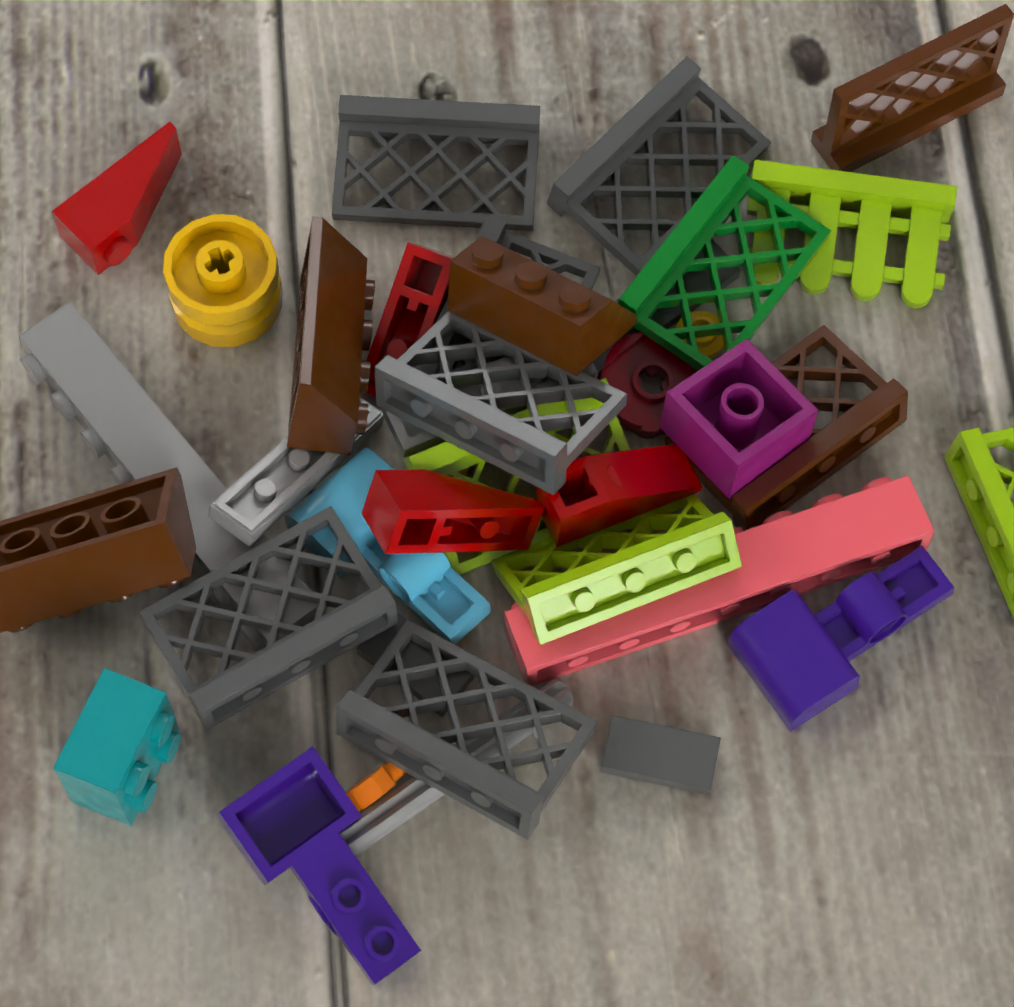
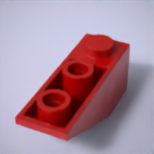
M676 444L587 455L574 460L566 468V482L554 495L537 487L535 500L541 501L545 507L542 518L556 547H560L701 492L703 487L686 454Z

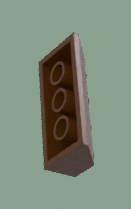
M312 216L299 284L287 447L350 455L355 434L364 435L367 425L368 403H360L359 394L360 392L367 393L371 363L370 361L362 360V351H369L373 320L364 319V310H372L375 280L366 279L367 257L322 217Z
M175 467L0 521V633L5 631L10 633L20 632L29 628L35 622L56 616L60 618L71 617L86 607L106 601L118 603L128 599L136 592L157 586L160 588L172 587L185 578L190 577L196 552V543L183 481L178 468Z

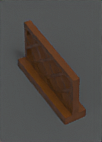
M1004 4L833 90L827 123L814 130L811 137V143L831 170L852 172L1002 96L1006 83L997 73V69L1014 13L1007 4Z
M825 325L818 328L771 363L787 379H797V389L802 394L804 380L835 381L834 399L806 397L819 411L832 412L831 423L823 429H813L810 440L741 489L731 499H728L687 456L699 481L733 514V524L736 527L743 528V531L762 525L771 515L789 508L907 421L908 391L894 378L887 383ZM821 346H824L837 358L836 368L806 367V357ZM841 382L864 383L873 391L862 400L840 399ZM669 436L665 438V445L675 444Z

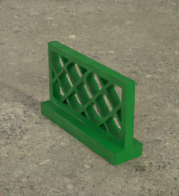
M734 155L618 300L619 305L637 315V323L627 332L628 334L633 328H636L698 371L713 360L698 351L696 338L722 335L726 352L745 339L750 341L828 239L831 232L830 229L749 177L747 173L750 166ZM746 195L765 207L767 219L742 221L739 204ZM731 216L732 223H725ZM798 228L810 236L812 240L806 247L785 249L780 229ZM770 230L775 251L749 253L745 233ZM735 234L740 254L714 257L711 245L713 237ZM703 251L705 258L697 259ZM796 260L789 269L788 261ZM778 262L781 274L780 282L757 286L752 265ZM743 266L747 287L721 289L717 269ZM708 270L712 291L686 293L682 278L686 272ZM675 287L676 295H669ZM768 296L764 303L761 305L760 297ZM750 298L754 313L751 320L729 322L724 301ZM715 302L719 323L693 326L689 305ZM679 306L684 327L665 329L650 318L658 308ZM740 333L733 342L732 334Z

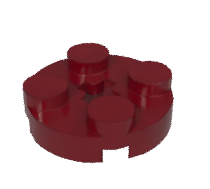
M638 332L623 338L613 346L606 356L600 379L606 378L610 386L627 393L626 406L617 414L620 425L627 430L635 432L641 438L653 439L660 434H666L659 427L666 392L698 370L642 332ZM644 373L650 378L656 375L663 378L660 386L662 392L659 394L645 392L641 388L643 382L639 376Z

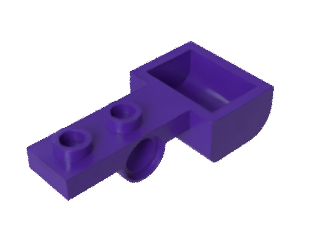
M920 546L880 573L870 572L858 578L838 595L835 602L815 615L796 589L787 592L738 625L729 635L728 646L785 726L792 732L858 688L860 676L851 665V660L951 596L955 587L926 549Z
M313 746L218 812V818L224 829L264 885L289 868L293 871L307 891L309 900L321 919L339 937L371 985L377 984L421 951L339 834V832L354 823L362 815Z

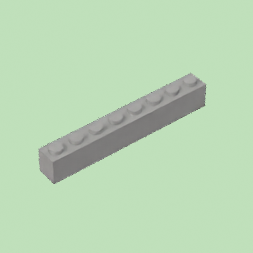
M71 301L19 335L26 354L20 359L23 367L36 384L39 385L46 381L54 391L50 395L53 404L67 421L75 417L84 430L80 432V435L90 451L97 458L104 454L115 466L110 472L118 485L175 467L178 468L183 481L196 543L192 572L198 568L203 575H206L269 540L265 535H262L249 547L208 517L209 506L227 489ZM271 557L260 564L256 579L285 585L290 565L285 559ZM249 570L245 571L240 575L247 576ZM297 574L293 587L311 591ZM224 583L212 590L210 598L218 608L228 609L230 607L232 611L236 612L244 587ZM253 589L245 614L274 620L281 596ZM290 598L283 623L300 627L314 621L319 604ZM246 625L241 626V636L254 651L261 647L263 649L266 648L271 631ZM279 633L277 641L287 635Z

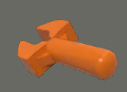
M386 762L358 781L345 793L358 811L364 810L396 785L395 782L403 777L406 772Z

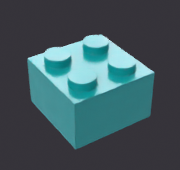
M107 668L103 669L53 767L71 802L128 826H132L138 812L146 813L157 791V782L154 779L162 763L169 764L173 760L182 737L181 733L178 732L179 726L166 692Z

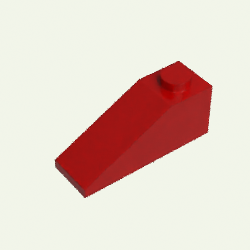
M168 122L52 210L60 237L97 275L110 266L122 263L130 255L132 249L138 245L182 156L177 130L171 122Z
M407 243L366 360L371 363L367 394L376 397L375 366L387 355L399 359L436 323L448 298L450 260L454 257L422 245Z
M425 469L375 470L361 514L385 554L529 550L545 507L541 501Z

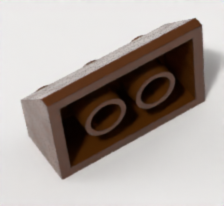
M483 236L450 260L449 312L575 376L588 367L637 323V315L615 301Z

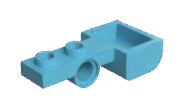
M365 447L285 515L287 528L290 529L332 506L375 576L441 638L455 645L491 613L490 603L451 568L444 553H384L361 512L375 470L394 469L375 452ZM329 526L309 536L306 546L315 555L333 558L337 539ZM343 551L341 561L351 563L346 553ZM337 572V576L339 578H343L347 574L343 572Z

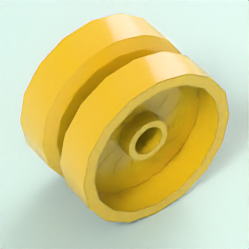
M212 214L191 221L172 238L164 253L163 275L178 325L192 339L212 347H237L255 341L273 326L282 308V282L279 275L277 254L271 239L255 222L237 215Z

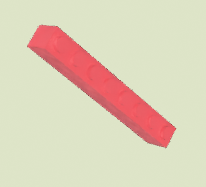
M909 475L893 481L890 477H883L868 483L860 492L842 497L841 494L828 495L814 503L810 509L795 514L790 510L775 513L768 517L762 525L745 531L741 527L733 528L742 567L542 645L533 636L529 619L519 605L514 603L510 610L504 611L505 634L524 682L531 686H536L764 608L793 589H796L802 595L895 563L920 546H923L927 551L934 534V528Z

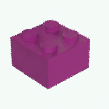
M745 339L666 392L659 427L728 499H731L741 489L810 440L819 410L748 339Z

